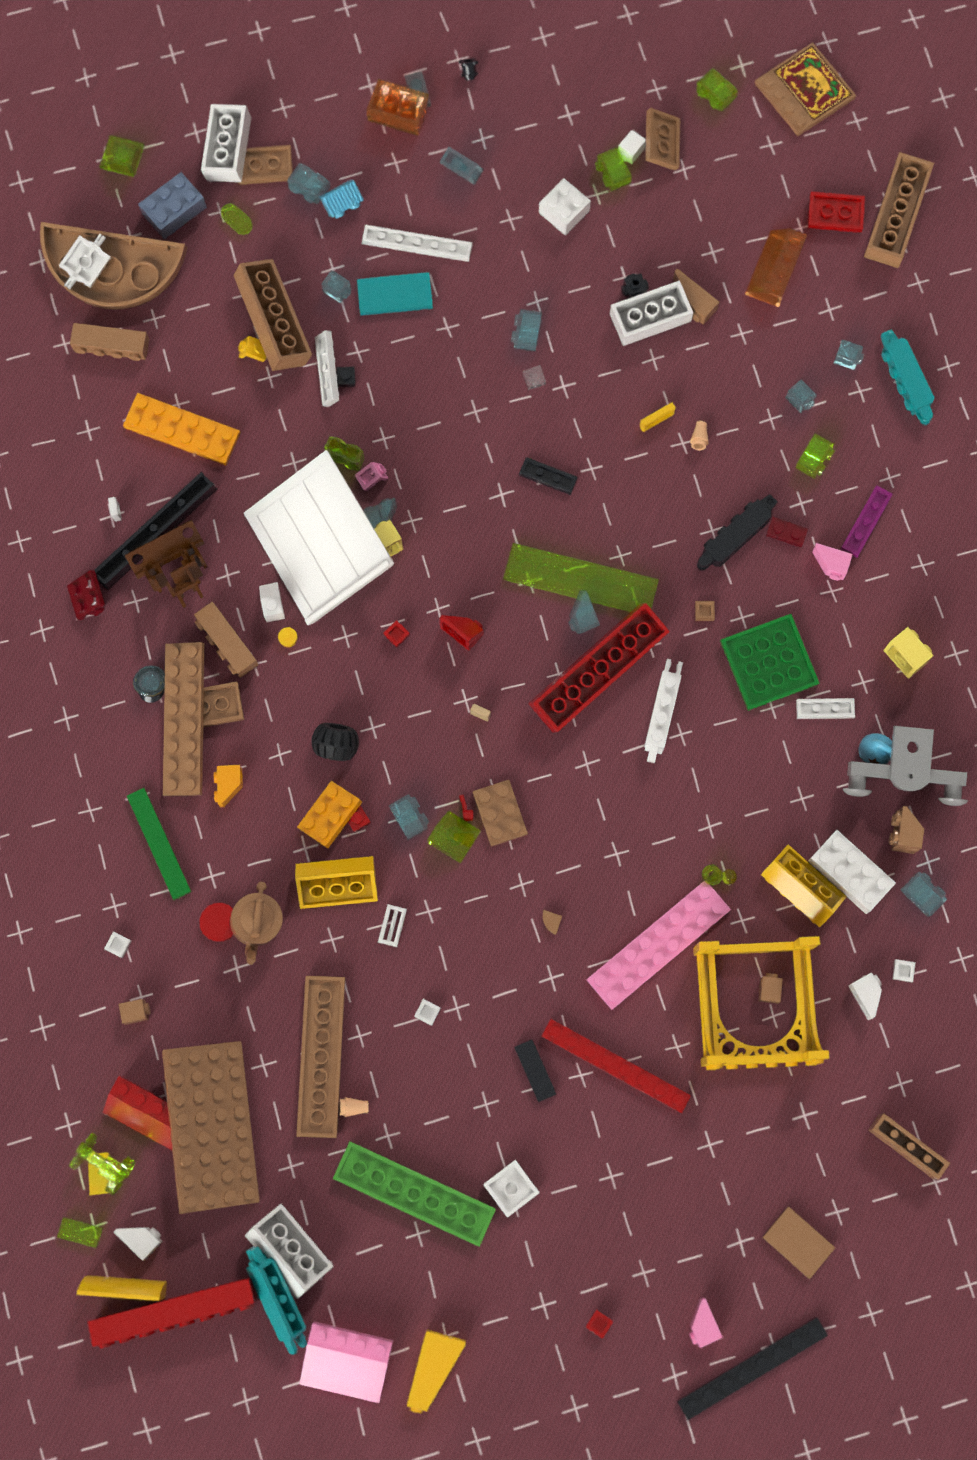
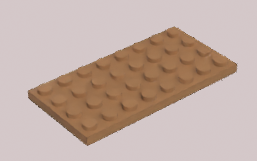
M241 1041L162 1050L179 1214L259 1202Z

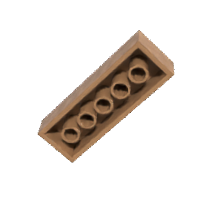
M899 152L864 254L865 258L899 268L934 166L933 162Z
M273 259L240 263L233 276L272 371L305 366L312 353Z

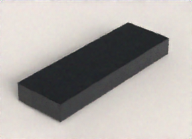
M528 457L525 458L519 472V476L569 495L572 494L578 479L575 475Z
M533 1039L514 1047L538 1103L556 1095Z

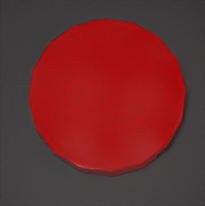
M214 903L207 906L202 912L199 919L200 929L209 940L224 942L234 936L230 926L233 908L224 903Z

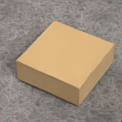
M476 704L472 705L471 715L488 722L491 716L490 710Z

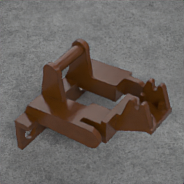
M192 520L124 555L137 579L146 575L154 592L158 591L161 593V588L167 586L173 598L177 595L183 608L186 607L182 599L185 597L183 593L191 588L194 592L197 591L201 599L204 597L198 587L201 584L199 577L203 576L200 567L203 566L206 569L208 566L197 548L205 543ZM187 527L193 530V535L189 538L184 537L182 534L183 530ZM135 554H140L143 557V561L140 564H134L132 557ZM182 556L184 559L180 561L182 566L170 572L176 584L172 588L161 566Z

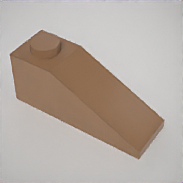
M676 269L673 277L674 282L680 281L692 308L693 320L704 325L718 310L719 301L679 269Z

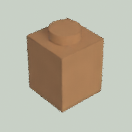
M770 973L760 978L758 1001L780 1003L783 978H777V974Z
M139 999L119 1004L122 1024L127 1025L149 1020L148 1015L151 1014L149 1003H146L145 1000Z

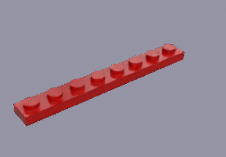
M550 1019L541 1036L680 1113H683L691 1097L688 1093Z

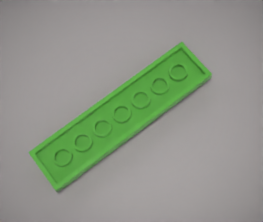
M351 1141L333 1177L336 1181L476 1246H480L496 1208Z

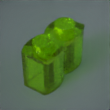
M713 68L697 82V93L700 97L708 99L714 109L723 111L737 98L738 90Z
M617 147L597 155L595 165L597 171L603 174L602 179L605 187H609L613 191L631 183V174Z
M814 434L795 468L814 479L817 474L821 476L826 467L823 465L826 459L830 461L835 452L833 450L834 444Z
M328 438L324 451L327 450L333 461L335 463H343L348 469L360 470L365 460L363 450L356 445L346 444L340 438Z

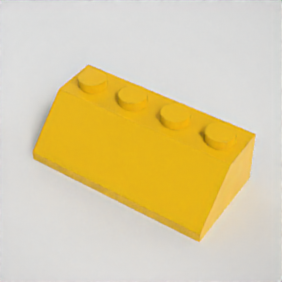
M787 845L761 874L782 896L790 900L798 910H801L809 917L811 922L819 927L831 917L847 897L790 845Z
M373 856L296 864L295 879L300 909L378 901Z

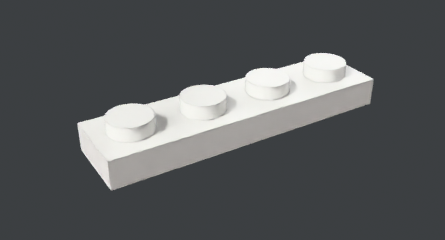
M325 330L315 337L322 405L330 407L339 401L332 334L331 331Z

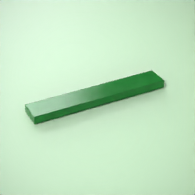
M142 788L127 795L173 900L191 893L192 891L146 789Z

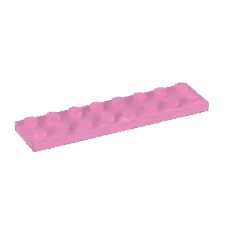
M705 880L586 979V981L607 1006L613 1010L731 909Z

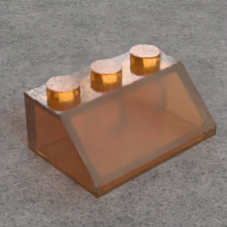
M378 79L366 109L367 120L419 136L425 119L429 94Z

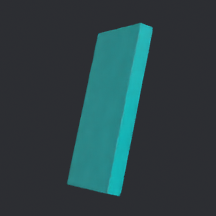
M429 272L357 279L360 316L433 309Z

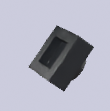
M336 367L337 386L356 387L355 367Z

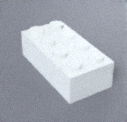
M211 104L201 171L207 181L242 182L251 115L246 105Z
M680 281L612 304L610 316L623 346L691 322L693 311Z
M838 830L808 860L814 868L865 914L869 913L896 884L895 881Z
M282 1204L253 1226L245 1235L254 1247L259 1246L263 1254L265 1253L267 1257H272L276 1260L288 1288L297 1299L333 1267L332 1263Z

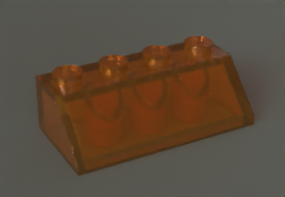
M791 228L770 230L745 295L779 307L807 234Z

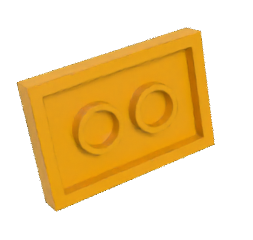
M331 781L297 828L326 848H329L362 801Z

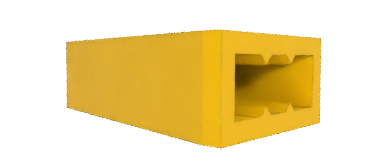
M426 1330L407 1406L411 1407L410 1411L416 1413L427 1412L465 1347L466 1340Z

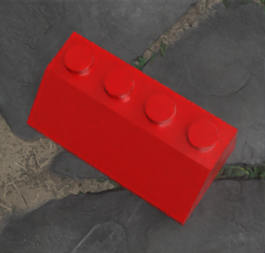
M118 1076L108 1094L103 1113L172 1150L167 1100L124 1077Z

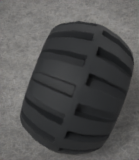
M322 723L314 730L311 743L316 755L329 760L347 761L356 754L359 747V737L357 732L349 726L336 723Z

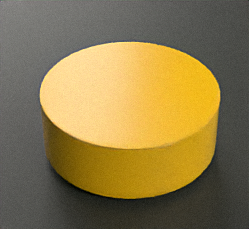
M286 627L279 632L278 639L282 646L292 647L296 644L298 636L294 629Z

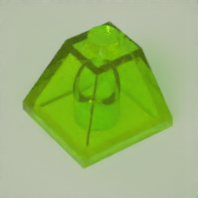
M110 135L99 166L100 169L134 177L145 146L144 143Z
M448 811L438 822L427 841L430 845L461 864L481 833V830Z

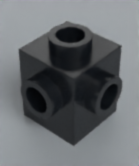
M642 273L628 275L624 278L623 286H621L622 294L624 297L626 296V299L646 293L649 290L648 282L646 279H643Z

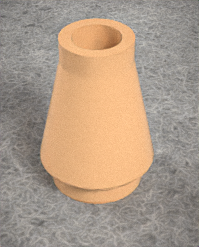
M704 421L696 422V427L690 440L691 447L695 450H704L709 444L707 423Z
M348 1097L339 1101L340 1115L348 1117L368 1113V1101Z

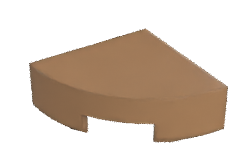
M543 910L545 927L549 932L556 935L562 916Z

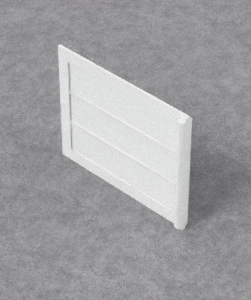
M327 450L244 512L245 517L305 618L304 620L307 625L315 623L394 564Z

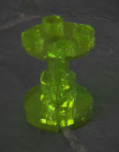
M92 1132L86 1142H82L76 1150L78 1155L72 1159L69 1167L76 1170L86 1160L99 1169L98 1174L109 1180L105 1191L114 1195L123 1185V1180L128 1178L135 1165V1160L127 1156L122 1163H119L110 1156L107 1159L92 1150L97 1140V1135Z

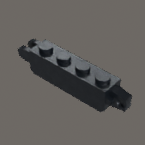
M769 494L762 500L757 499L754 503L752 501L744 507L745 511L741 515L736 514L730 520L731 524L728 527L723 526L717 532L718 536L716 538H710L703 545L705 548L702 553L703 555L697 562L698 570L705 571L712 564L715 567H721L769 523L771 511L776 506L777 500Z

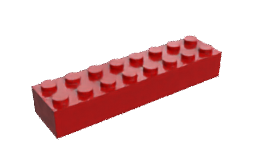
M647 603L639 604L528 704L552 732H559L670 631Z
M250 1277L99 1317L87 1323L92 1346L99 1345V1349L116 1344V1340H119V1343L131 1341L138 1334L140 1338L154 1334L157 1329L161 1333L172 1330L176 1324H179L180 1327L191 1325L198 1318L200 1322L210 1320L215 1317L216 1313H219L220 1316H225L235 1312V1308H240V1311L254 1307V1303L259 1301L255 1287Z

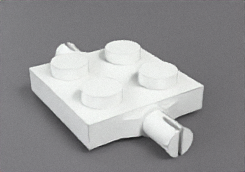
M100 233L94 243L87 241L79 235L59 264V267L70 275V278L64 284L68 289L71 290L76 281L82 282L91 288L110 261L111 257L100 248L106 239Z

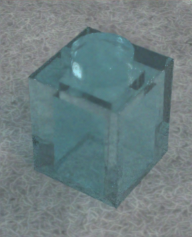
M331 270L321 284L323 292L339 303L343 299H347L351 293L350 281Z
M842 340L834 363L855 370L857 364L861 365L864 357V354L861 353L863 346Z
M801 379L788 390L785 398L802 413L805 409L808 411L814 406L817 394Z

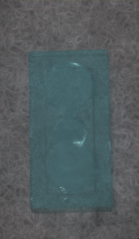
M422 71L405 75L413 110L431 107Z

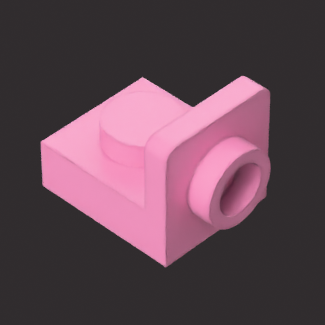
M374 462L369 463L355 474V477L365 491H368L380 480L388 479L384 466Z

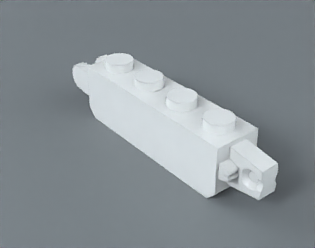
M667 659L665 669L662 672L644 745L645 751H649L647 762L655 763L657 754H662L682 676L680 673L683 662H678L676 673L669 672L671 659Z

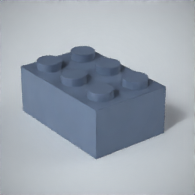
M182 172L138 204L142 215L163 239H166L207 208L204 197Z

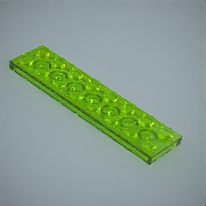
M516 543L512 544L503 580L629 612L642 603H647L652 608L659 581L656 578Z

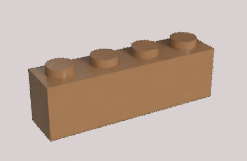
M78 323L73 324L70 340L73 351L79 354L88 352L96 356L127 357L134 361L146 360L149 337L146 332Z
M213 602L194 614L196 618L194 623L200 631L205 630L208 634L205 638L211 646L214 644L219 649L216 651L222 661L225 659L228 661L229 665L227 667L233 675L237 674L241 678L258 666L257 660Z
M884 1113L879 1114L868 1129V1131L933 1180H939L950 1164Z

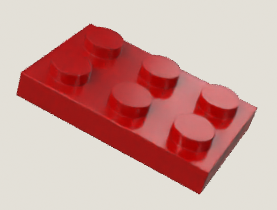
M810 192L808 228L862 233L865 196Z

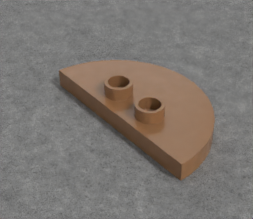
M41 222L40 242L44 259L55 279L79 300L104 309L132 308L157 297L173 282L183 265L187 252V246L182 243ZM100 233L106 238L100 248L111 257L110 261L91 288L82 282L76 281L71 290L68 289L64 284L70 278V275L60 268L59 264L79 235L87 241L94 243Z

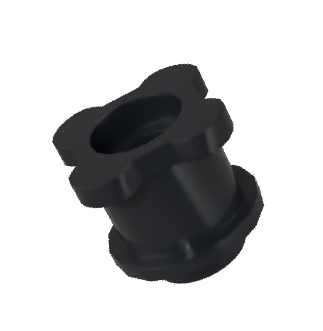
M476 58L459 60V64L462 66L461 77H464L465 80L475 79V76L478 75V72H476L478 60Z

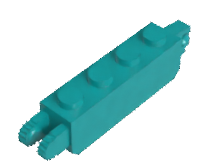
M892 329L883 332L881 339L884 348L881 355L883 361L887 362L889 366L890 376L895 379L899 394L903 395L906 409L910 410L912 416L916 414L921 424L927 425L934 415L930 406L935 397L907 339H898Z
M259 1246L251 1247L246 1251L250 1261L249 1266L246 1267L248 1275L279 1341H283L288 1352L291 1355H295L298 1349L294 1339L299 1347L304 1348L307 1346V1340L303 1334L306 1330V1325L276 1260L272 1257H267L265 1253L263 1254Z

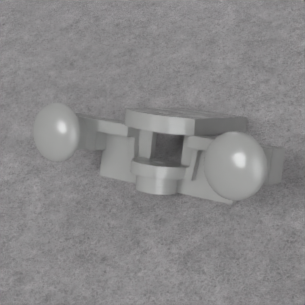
M893 726L890 765L848 762L847 776H849L848 788H843V791L848 795L856 797L870 795L872 791L865 790L866 778L873 777L890 779L897 789L904 791H916L925 787L928 783L945 785L944 798H938L940 802L950 806H961L968 802V800L961 799L962 787L966 786L967 781L966 772L931 769L934 733L932 729ZM909 742H914L917 746V750L914 753L909 752L907 749Z

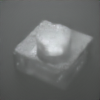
M540 365L523 371L522 374L528 390L546 385Z

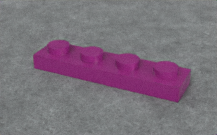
M876 485L840 550L851 553L855 558L859 556L893 494Z

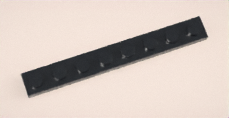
M815 1317L680 1398L677 1402L687 1420H690L824 1339L828 1334L818 1317Z

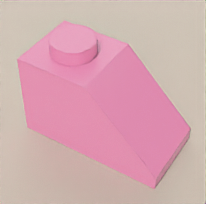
M816 543L812 553L824 574L833 580H844L852 554Z
M704 1297L699 1299L690 1324L692 1332L689 1333L693 1344H698L701 1348L723 1337Z

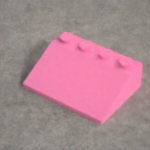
M313 1322L300 1384L379 1403L393 1340Z

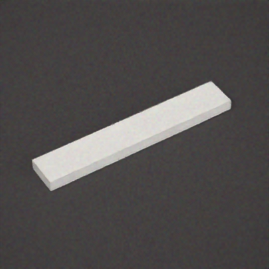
M365 225L362 244L467 262H469L472 242Z

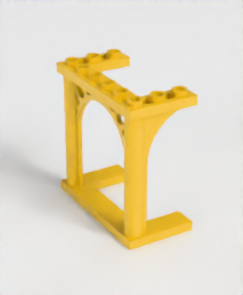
M820 936L799 937L794 942L719 945V941L699 942L693 948L694 956H697L703 1042L701 1067H706V1070H718L723 1068V1066H726V1069H738V1065H746V1068H758V1064H766V1068L778 1067V1063H785L786 1067L798 1066L797 1062H805L806 1066L822 1064L824 1060L829 1059V1050L821 1048L817 1033L811 950L820 945ZM793 951L797 1012L792 1028L781 1040L767 1046H750L736 1040L725 1029L719 1015L715 955ZM795 1030H800L799 1035H801L802 1039L794 1035ZM719 1033H723L725 1038L718 1043V1039H721ZM788 1039H794L798 1043V1051H792L787 1047L786 1042ZM726 1042H733L734 1050L728 1055L722 1052L723 1045ZM782 1046L788 1054H785L783 1051L778 1053L776 1048ZM738 1048L745 1049L744 1055L743 1052H741L737 1056H735L738 1051ZM763 1049V1054H759L758 1050Z

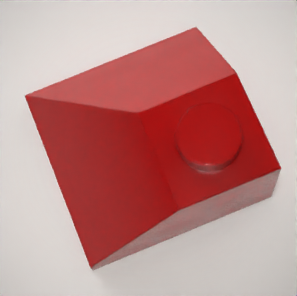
M441 615L439 618L440 628L468 651L484 635L483 626L477 620L472 621L466 617Z

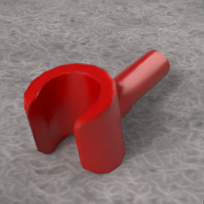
M460 795L463 820L473 821V810H467L464 795Z

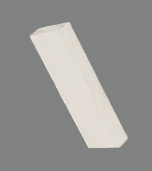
M854 698L797 699V719L855 718Z

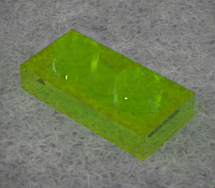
M63 1217L57 1238L97 1248L103 1227Z

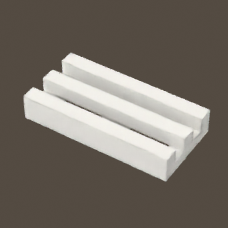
M387 905L378 943L393 947L398 946L407 909ZM392 909L394 910V914L391 926L389 929L387 940H384V934L386 931L390 911ZM398 911H400L402 913L399 925L397 928L394 942H392L391 938L393 935Z

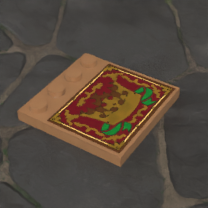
M813 43L755 81L756 86L797 136H800L854 100L856 96Z

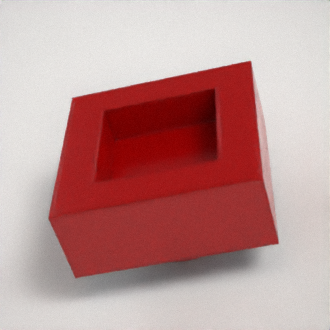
M396 620L383 635L397 648L410 636V633Z
M361 806L358 807L348 821L354 833L371 823Z
M596 1309L585 1327L603 1339L614 1321Z

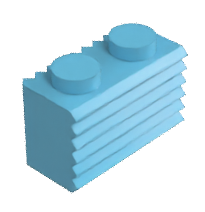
M349 180L320 196L329 217H335L336 219L343 216L345 210L349 208L353 210L361 206L360 202L364 200L354 180Z

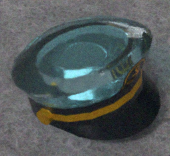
M145 666L139 669L134 676V689L144 701L149 703L156 702L164 694L165 673L157 666Z

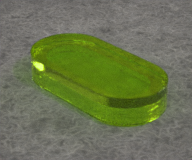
M226 204L222 207V219L237 233L244 235L252 230L251 219L236 205Z

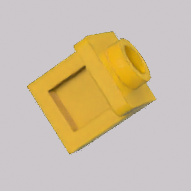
M248 336L240 341L238 351H240L239 358L243 359L247 356L262 362L266 360V354L259 339Z

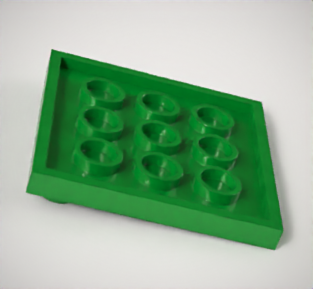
M792 614L720 640L748 711L820 684Z

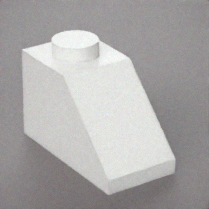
M278 582L259 586L266 622L285 619Z
M872 972L848 985L868 1020L876 1016L882 992L880 987L882 985L881 981Z
M149 1227L119 1228L114 1231L142 1261L146 1260L163 1242L160 1239L161 1234L153 1227L151 1229Z

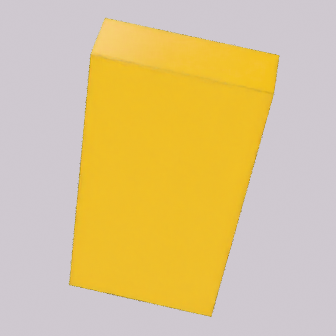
M673 402L642 419L639 426L642 432L673 416L676 408Z
M109 1152L88 1154L90 1195L111 1193Z

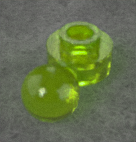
M711 864L703 869L702 878L709 885H717L721 880L725 884L731 885L736 882L737 874L732 869L722 872L718 866Z

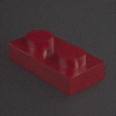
M772 517L766 536L801 548L808 529Z

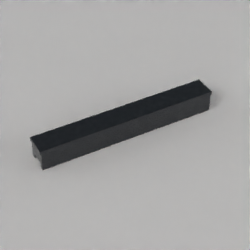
M201 471L95 569L97 580L109 590L132 569L124 555L180 525L217 490L214 483ZM135 554L132 557V562L137 564L143 559L142 555Z

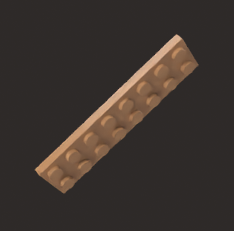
M204 643L165 644L163 796L202 795Z
M306 976L297 1137L337 1138L345 977Z

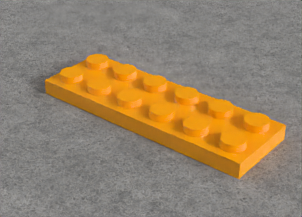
M137 393L123 424V427L223 465H227L240 435V430Z

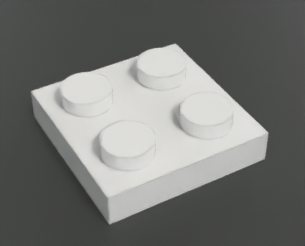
M516 1160L483 1184L507 1218L539 1194V1191Z

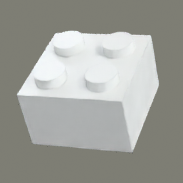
M563 178L539 203V213L564 235H567L590 211L591 201Z

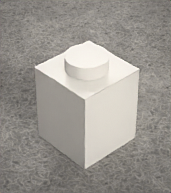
M631 130L619 144V157L623 161L633 164L645 149L646 139Z

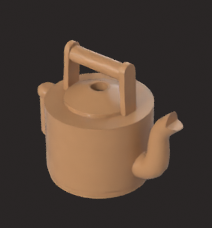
M264 882L257 884L256 890L258 893L248 894L236 903L230 917V926L234 936L240 942L246 944L245 955L249 965L255 963L258 946L270 942L282 926L281 908L272 897L263 894V891L266 889Z

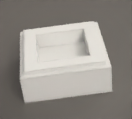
M115 497L108 498L112 518L115 522L120 521L122 517L117 499Z
M113 932L104 949L123 958L131 940Z
M895 959L892 979L913 982L915 962Z
M423 999L414 1017L432 1026L441 1008Z

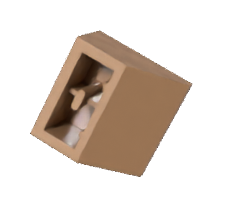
M903 806L892 815L891 826H894L893 833H890L889 845H891L892 851L915 854L922 849L924 828L909 808Z

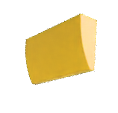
M87 1275L82 1279L77 1295L159 1301L166 1298L167 1281Z

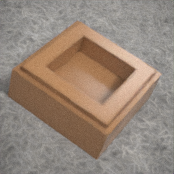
M695 601V621H714V601Z

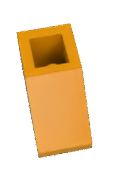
M240 765L217 766V772H214V783H217V791H214V800L218 802L220 807H225L243 788L242 767Z

